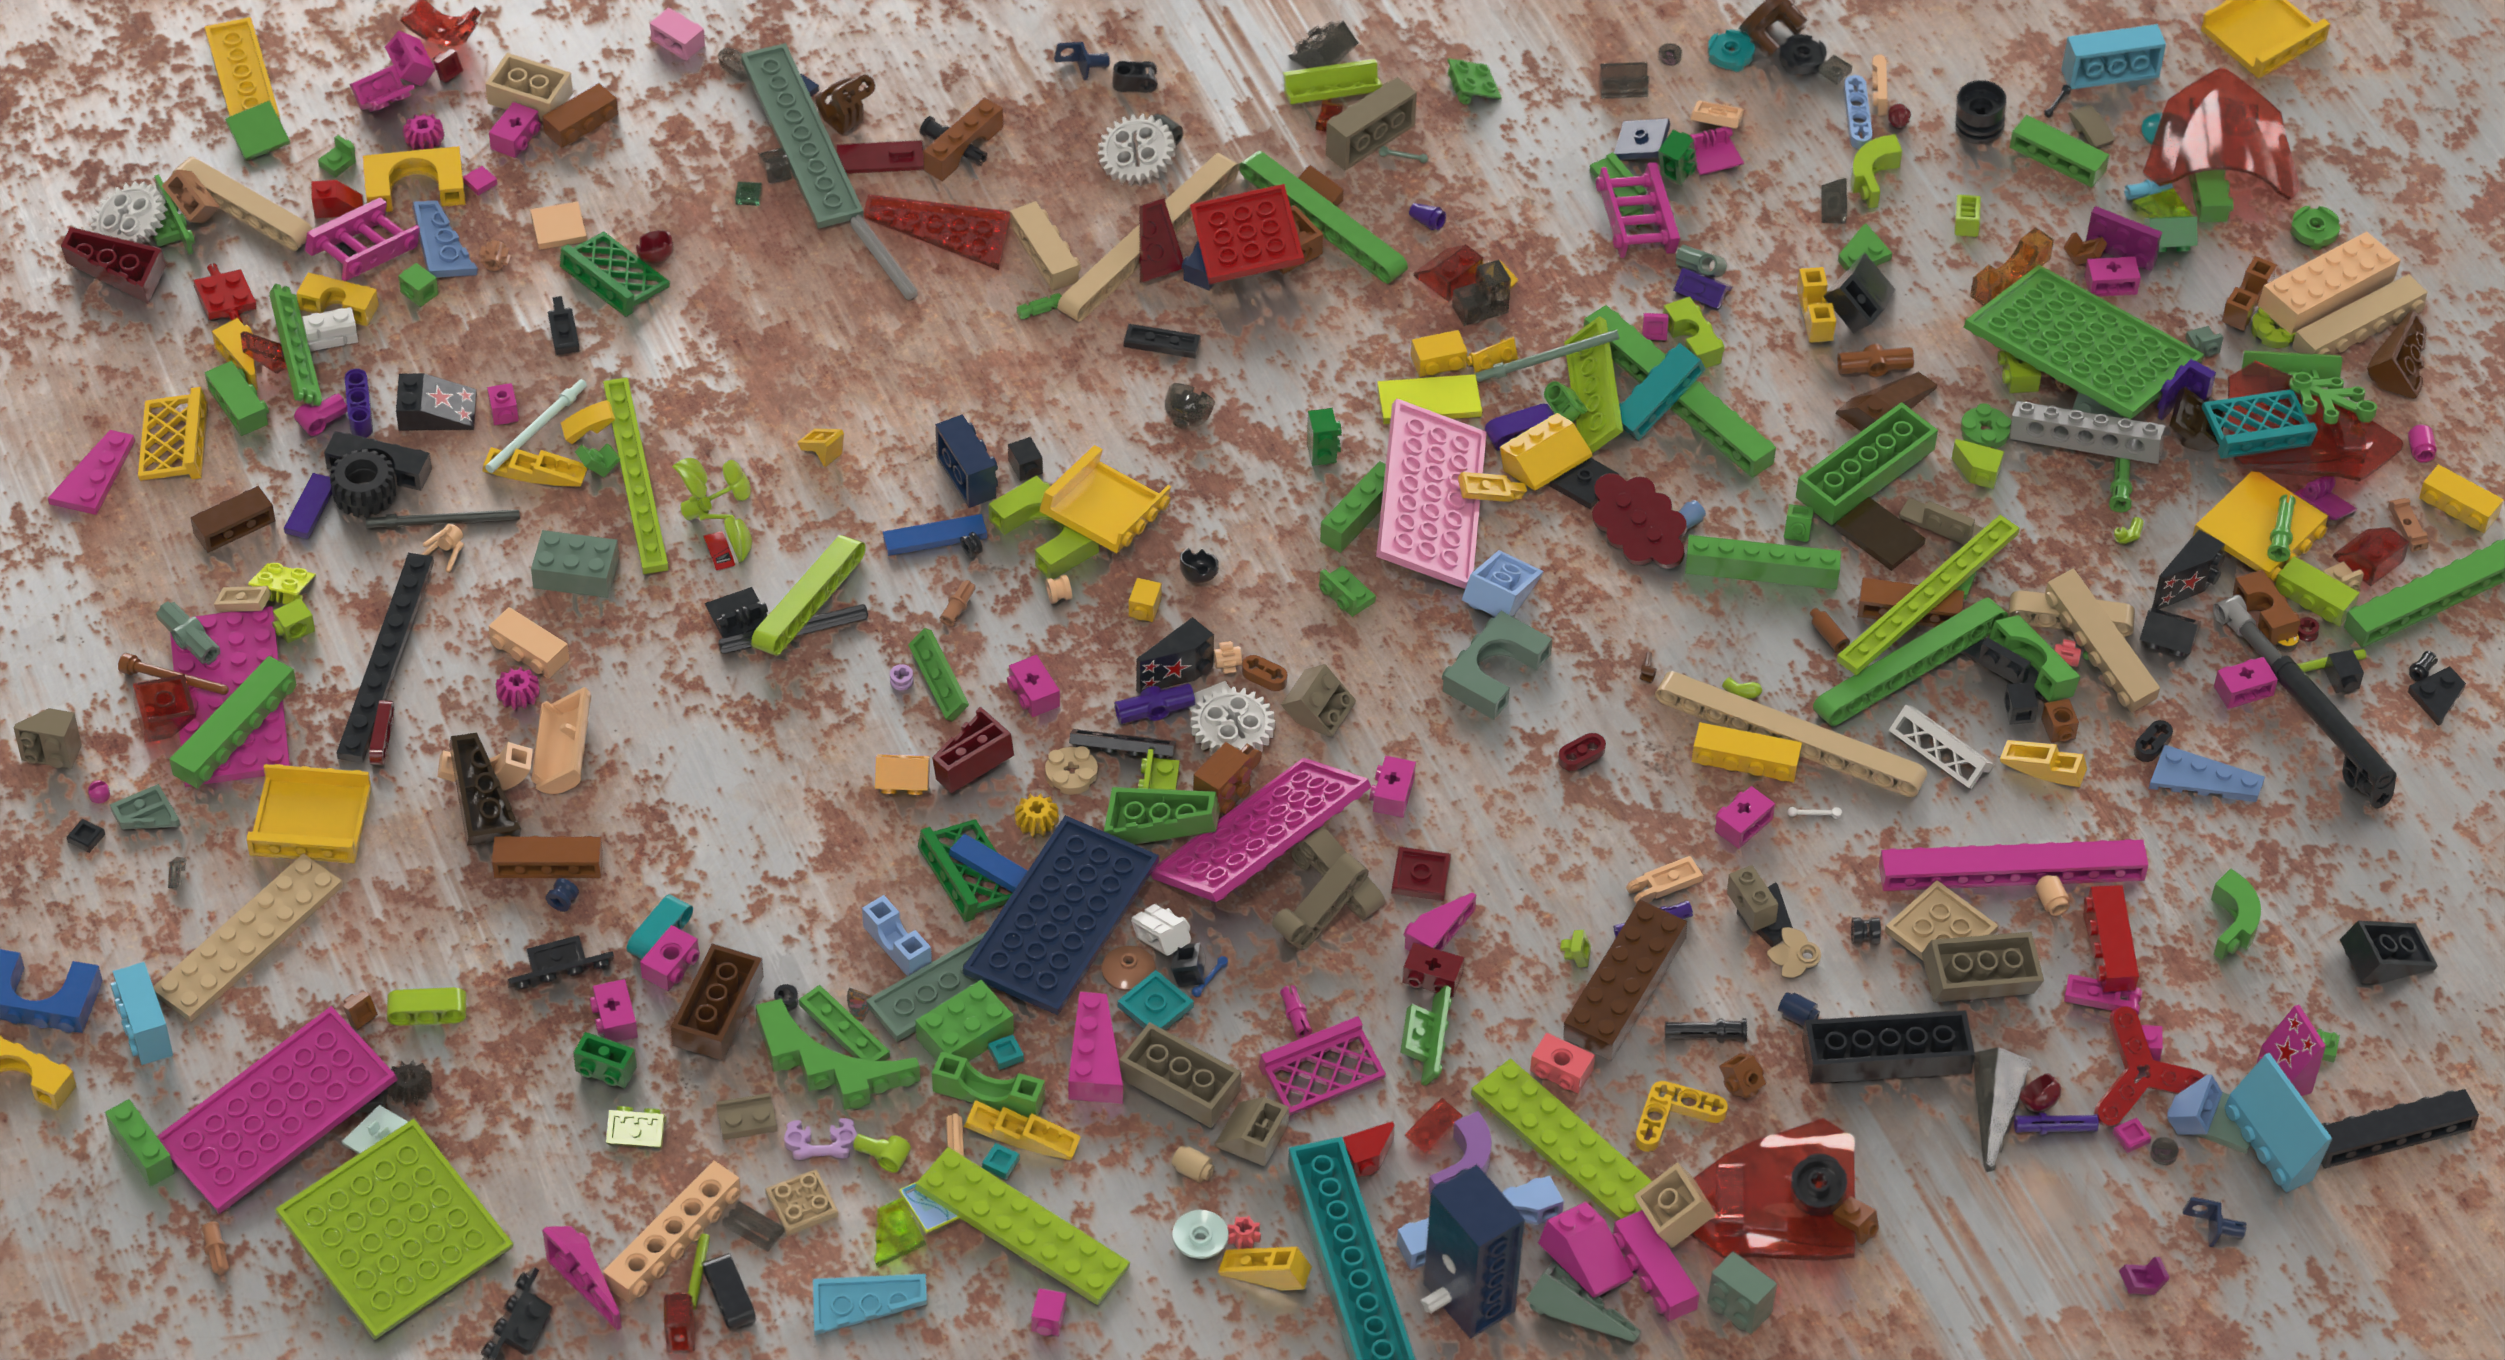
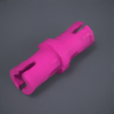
M1290 985L1291 993L1288 986L1283 987L1280 995L1286 1006V1017L1291 1020L1296 1037L1302 1038L1301 1031L1304 1037L1309 1036L1312 1033V1028L1306 1016V1006L1301 1003L1296 986Z

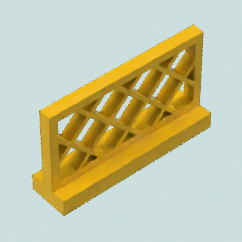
M201 387L191 388V393L187 395L145 400L138 478L140 481L186 474L190 475L191 480L202 477L208 402ZM188 403V406L181 412L175 410L180 404ZM163 407L164 409L156 416L151 413L152 408ZM170 413L175 415L167 424L162 421ZM181 421L186 423L179 431L173 428ZM157 424L162 426L154 435L150 433V430ZM168 432L173 434L166 442L160 440ZM182 440L184 442L179 449L175 450L172 448L177 441ZM155 443L161 446L152 454L148 452V449ZM166 451L172 453L165 461L159 459ZM178 458L183 461L182 466L170 467ZM153 462L159 465L154 470L146 471V468Z

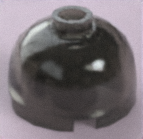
M1173 383L1166 393L1164 407L1168 417L1173 420V424L1176 427L1187 429V427L1200 426L1209 419L1215 406L1214 399L1203 391L1200 395L1193 392L1195 387L1190 385Z

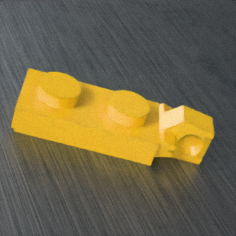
M1461 472L1458 476L1462 498L1511 502L1515 499H1522L1527 492L1525 483L1511 482L1507 479L1506 475Z

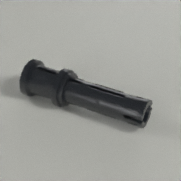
M928 116L921 124L919 133L922 136H928L936 140L950 127L942 126L935 121L934 117ZM972 144L966 148L962 155L978 166H981L982 162H985L987 159V153Z
M1719 1018L1716 1022H1665V1039L1716 1038L1719 1043H1724L1725 1040H1742V1042H1747V1018H1742L1741 1021H1725L1724 1018Z

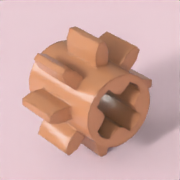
M493 240L487 242L486 247L481 246L479 256L482 258L480 262L489 270H501L503 264L508 265L511 256L508 254L509 248H506V245L501 241Z

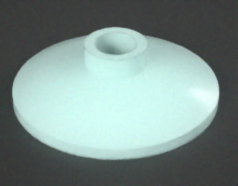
M1190 1211L1176 1221L1173 1227V1241L1179 1251L1189 1257L1198 1259L1209 1258L1221 1252L1228 1241L1227 1225L1219 1215L1211 1211Z

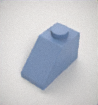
M2213 1075L2204 1076L2174 1097L2171 1108L2168 1110L2167 1118L2177 1135L2208 1133L2223 1093Z

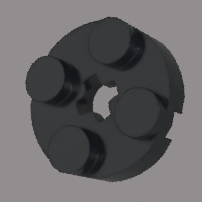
M1807 34L1792 35L1786 39L1784 44H1781L1779 60L1786 68V72L1791 75L1819 73L1823 70V65L1826 62L1827 49L1824 43L1820 40L1819 43L1812 40L1813 36Z

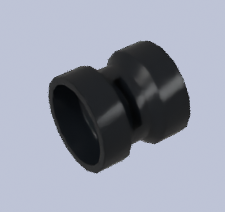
M1852 917V944H1861L1863 941H1869L1871 944H1880L1881 923L1879 917H1871L1869 920Z

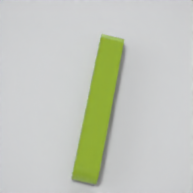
M839 535L756 628L751 640L752 647L778 656L861 562L866 550L865 543Z

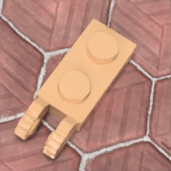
M1876 54L1872 59L1873 90H1877V92H1873V106H1878V116H1886V57L1882 54Z
M1688 856L1644 873L1643 876L1628 882L1626 889L1630 894L1641 891L1634 898L1636 904L1639 899L1650 903L1654 898L1658 899L1702 882L1703 874L1692 857Z

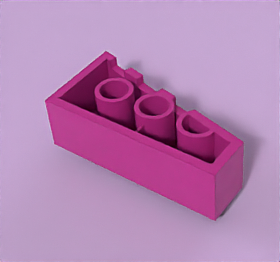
M1079 993L1068 1079V1100L1123 1104V1082L1107 994Z

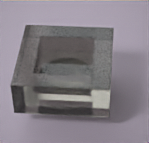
M1833 55L1819 67V74L1837 85L1852 73L1853 66Z

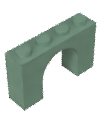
M1500 611L1495 618L1489 619L1481 634L1474 636L1467 650H1462L1459 653L1456 662L1445 669L1442 675L1443 692L1495 720L1509 703L1510 687L1485 674L1478 665L1489 657L1502 655L1514 658L1537 671L1551 655L1552 638Z

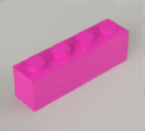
M1641 1210L1614 1222L1612 1235L1624 1254L1631 1271H1635L1638 1275L1642 1289L1645 1292H1649L1653 1298L1657 1312L1663 1313L1669 1322L1698 1308L1699 1292L1665 1241L1657 1234L1644 1211Z

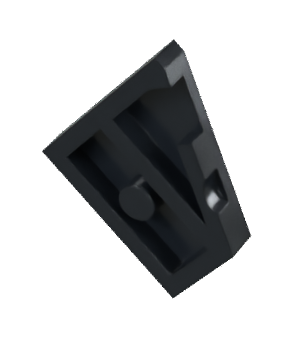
M2449 666L2410 685L2408 693L2439 726L2443 723L2448 711H2451L2456 699L2464 691L2466 683Z

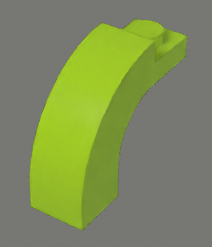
M1895 134L1878 137L1867 142L1855 155L1850 180L1852 194L1860 192L1861 199L1866 201L1869 209L1878 208L1880 188L1874 175L1883 170L1900 168L1902 148Z

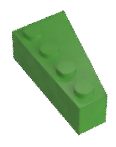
M1112 787L1104 832L1134 845L1216 832L1220 813L1216 792Z

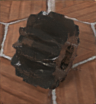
M401 1060L400 1067L392 1066L391 1070L396 1074L398 1080L386 1088V1091L392 1097L394 1103L402 1101V1104L406 1107L410 1102L417 1106L419 1099L426 1101L427 1093L432 1092L433 1086L431 1082L432 1075L429 1070H426L424 1064L421 1063L416 1066V1062L412 1060L410 1064L405 1065Z

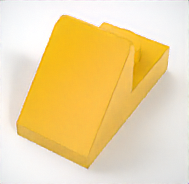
M814 428L800 439L797 444L801 451L816 452L822 465L826 467L842 454L844 432L842 429Z

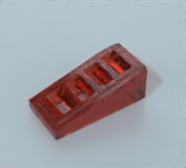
M246 331L240 333L243 353L274 373L278 374L287 368L281 343Z

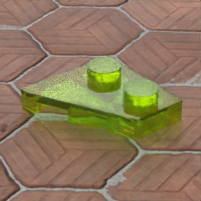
M2174 188L2139 198L2132 202L2133 210L2137 212L2141 209L2150 215L2149 218L2193 216Z
M903 1197L877 1209L876 1221L878 1228L875 1235L876 1255H874L877 1268L926 1245Z

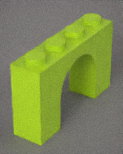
M1036 475L989 503V521L1003 535L1028 521L1036 519L1049 520L1060 526L1062 532L1057 537L1035 549V566L1048 579H1055L1099 553V544L1039 511L1044 492L1050 485L1047 482H1043Z

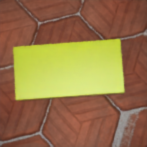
M1475 374L1377 381L1383 424H1390L1392 404L1396 398L1451 419L1482 417V407Z

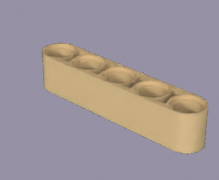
M2015 591L2010 595L2008 617L2020 615L2030 626L2072 631L2069 626L2066 627L2062 623L2057 609L2049 605L2045 598V593ZM2097 600L2123 637L2133 634L2135 618L2133 606L2126 603Z

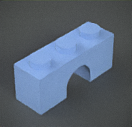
M885 895L862 908L864 929L906 976L932 963L930 945L916 930L909 934L906 932L900 921V912Z

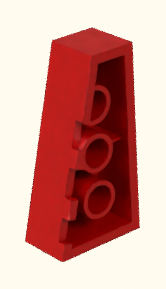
M2123 885L2091 886L2088 897L2084 898L2083 917L2092 948V955L2096 963L2097 981L2101 982L2103 992L2135 991L2139 972Z

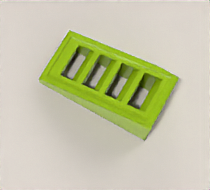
M1957 195L1954 231L1956 236L1977 237L1979 235L1981 196Z

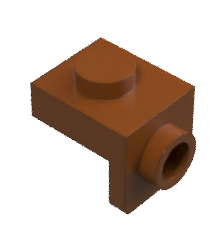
M2074 232L2071 233L2065 243L2064 250L2075 265L2087 263V259L2101 258L2107 243L2103 237L2083 242L2078 233Z
M1852 1196L1833 1212L1834 1221L1855 1231L1857 1242L1862 1245L1869 1238L1873 1237L1879 1229L1876 1209Z

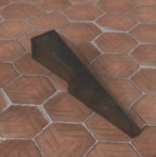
M2000 1047L1975 1052L1973 1063L1982 1159L1986 1172L1995 1171L1996 1169L1995 1162L1998 1153H2002V1142L2005 1134H2008L2019 1106L2018 1098L2021 1090L2025 1089L2028 1070H2032L2030 1059Z

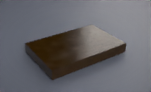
M1870 497L1835 523V529L1891 571L1922 547L1926 540L1925 537Z

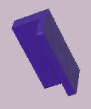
M1682 268L1673 291L1720 309L1726 291H1731L1733 286L1694 270Z

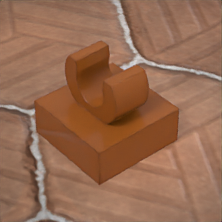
M362 991L357 996L351 994L343 1000L345 1003L343 1009L349 1023L356 1030L378 1015L370 994Z

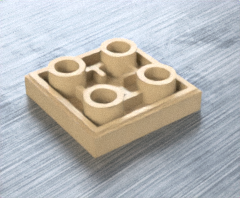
M817 1169L765 1188L766 1196L787 1236L838 1217V1210Z

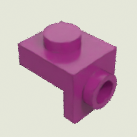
M2153 1257L2147 1265L2124 1264L2119 1270L2129 1294L2155 1295L2169 1280V1275L2160 1257Z

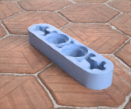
M1851 75L1845 79L1844 85L1848 131L1851 145L1856 149H1860L1872 140V126L1866 81L1861 76ZM1854 86L1858 89L1857 92H1854ZM1859 101L1863 105L1854 106L1853 104H1851V102ZM1861 118L1865 122L1857 123L1853 119ZM1859 132H1862L1863 139H1861L1860 136H1858Z

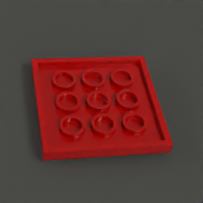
M1285 184L1190 204L1209 284L1305 264Z

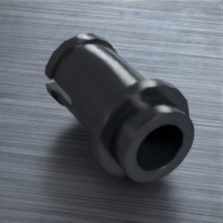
M2425 651L2421 658L2410 666V677L2415 681L2428 677L2429 671L2438 662V658H2435L2436 655L2431 651Z

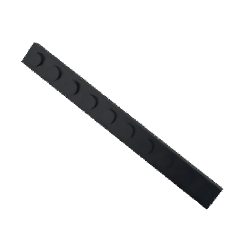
M408 552L337 749V759L363 763L372 739L379 701L385 700L434 565L433 556Z

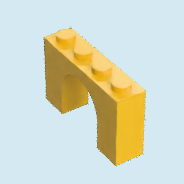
M460 146L363 156L367 203L382 198L387 202L386 212H393L391 191L394 184L403 177L420 174L429 176L438 183L441 207L465 205Z

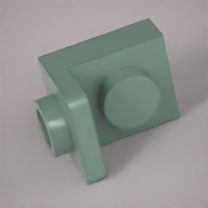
M2205 326L2187 331L2185 338L2192 348L2203 353L2204 357L2220 353L2224 337L2221 333L2214 335L2211 328Z

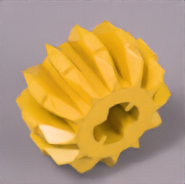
M1041 793L1038 797L1029 794L1028 799L1021 798L1019 805L1015 808V824L1021 828L1023 834L1030 832L1032 838L1036 834L1044 837L1046 831L1053 833L1055 825H1058L1057 803H1053L1051 796L1043 798Z

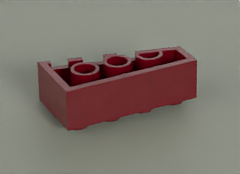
M70 227L61 244L67 264L147 304L166 268L161 248Z

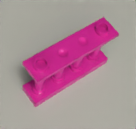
M1657 162L1648 163L1642 176L1610 179L1607 168L1601 167L1599 177L1596 178V189L1601 193L1613 233V246L1615 249H1618L1620 258H1625L1628 245L1660 242L1661 245L1664 244L1666 254L1676 253L1680 236ZM1643 185L1647 189L1648 195L1615 197L1613 188ZM1648 204L1650 207L1652 206L1654 213L1621 216L1619 207ZM1654 223L1659 228V233L1627 235L1624 226Z
M378 198L308 231L305 252L313 256L326 251L343 264L342 280L347 281L418 247L420 227L415 225L403 231L385 217L387 202L382 198ZM381 225L394 236L384 239L371 228ZM362 233L376 245L367 248L353 238V236ZM344 242L356 251L357 254L348 257L334 245Z

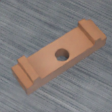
M2409 498L2391 500L2388 508L2410 551L2427 549L2429 544L2428 534L2423 532L2410 506L2411 501Z

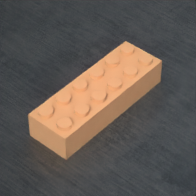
M2366 231L2265 284L2258 307L2263 309L2270 318L2292 335L2313 322L2393 282L2401 260Z

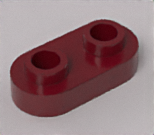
M1585 734L1561 747L1558 763L1565 770L1576 771L1601 758L1605 753L1606 741L1600 734Z

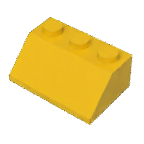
M1558 413L1500 446L1503 471L1535 491L1593 456L1574 423Z

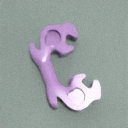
M841 1118L839 1119L840 1128L836 1129L834 1125L830 1127V1138L834 1143L812 1146L807 1144L811 1142L810 1127L807 1126L805 1130H801V1121L795 1120L786 1124L787 1131L784 1136L785 1147L793 1152L794 1160H805L812 1156L848 1158L850 1156L849 1149L853 1148L857 1133L854 1128V1121Z

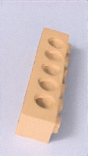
M713 1161L603 1271V1277L609 1290L629 1304L637 1297L643 1296L648 1286L656 1278L659 1279L663 1276L667 1267L674 1260H678L693 1241L699 1239L711 1222L715 1223L720 1218L722 1211L729 1204L732 1205L738 1200L741 1194L739 1177L716 1161Z

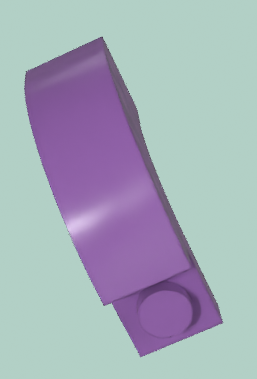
M1479 1111L1454 1122L1453 1138L1462 1149L1464 1156L1458 1163L1429 1176L1428 1192L1430 1195L1437 1184L1441 1182L1446 1183L1461 1170L1469 1169L1476 1164L1487 1174L1492 1141L1488 1125Z

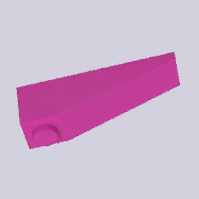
M547 1226L542 1229L547 1261L617 1331L622 1328L620 1312L590 1248L588 1238L582 1232L578 1233L571 1226Z

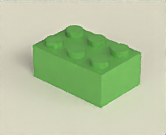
M980 980L916 1019V1039L936 1061L941 1052L963 1057L971 1061L988 1050V1043L1014 1034V1015L988 986Z

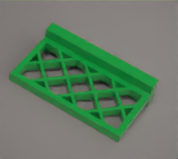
M602 232L575 247L569 244L561 247L560 267L625 317L633 313L634 306L670 287L668 279L640 260L639 257L606 232ZM604 241L610 248L597 247L596 245ZM581 253H592V257H585ZM595 254L610 255L609 259L595 258ZM612 255L623 256L627 260L612 259ZM596 265L609 266V270L600 269ZM611 266L626 267V271L611 270ZM629 268H639L643 273L629 272ZM613 278H624L625 282H617ZM628 279L643 280V283H628ZM645 280H648V281H656L658 284H657V285L645 284ZM629 290L642 291V293L634 296Z
M976 819L933 831L931 827L921 829L917 846L964 922L974 920L976 913L1005 905L1013 894L1006 895L997 892L999 884L967 867L965 864L961 865L953 862L948 854L951 846L942 844L939 839L945 837L954 840V845L963 836L961 835L962 832L973 829L976 834L975 840L997 852ZM967 874L978 878L976 884L965 881L963 875ZM982 880L996 884L994 890L979 885ZM977 892L989 896L990 899L979 903L975 894Z

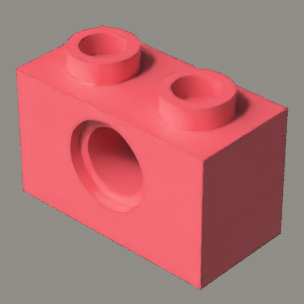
M1546 1032L1531 1056L1530 1071L1542 1079H1548L1558 1084L1563 1089L1579 1093L1593 1071L1595 1055Z

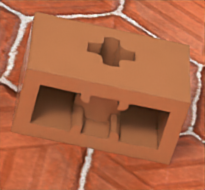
M177 169L162 185L189 222L205 224L220 208L193 171Z

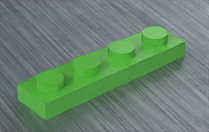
M924 628L908 646L945 719L953 722L969 706V703L932 630Z
M818 985L799 999V1006L854 1058L871 1061H885L890 1058V1051L821 985Z

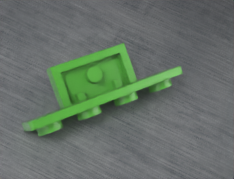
M155 175L156 188L166 201L164 206L167 208V211L163 213L166 219L159 221L163 227L156 228L155 231L158 235H152L157 247L181 240L188 255L193 254L192 244H195L193 233L191 230H186L187 223L183 213L178 214L179 208L162 187L164 182L160 175Z
M2244 351L2241 373L2248 376H2266L2269 385H2272L2274 388L2284 389L2289 386L2290 379L2298 372L2308 373L2313 379L2340 378L2342 356Z
M1447 985L1433 997L1431 1011L1411 1004L1406 1010L1400 1053L1424 1063L1421 1084L1425 1086L1433 1079H1437L1442 1071L1440 1061L1445 1049L1444 1033L1448 1028L1447 1013L1452 1003L1450 998L1451 987Z

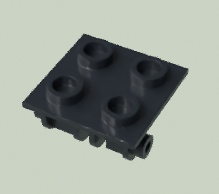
M752 587L704 603L722 638L754 631L768 616L766 613L768 612L766 603L759 601Z

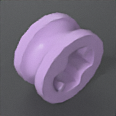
M904 664L894 666L890 671L891 686L896 690L909 689L913 684L912 669Z

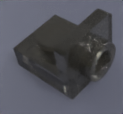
M782 148L758 153L759 161L766 170L769 184L792 178L788 156Z

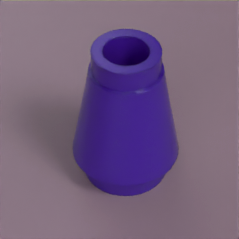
M1413 203L1409 209L1411 217L1431 230L1441 229L1446 221V213L1442 211L1441 207Z

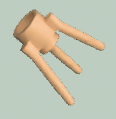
M447 524L444 529L423 543L424 547L432 545L422 555L429 556L438 547L446 551L454 549L446 567V572L449 573L459 551L464 546L463 542H461L463 539L462 531L456 525Z

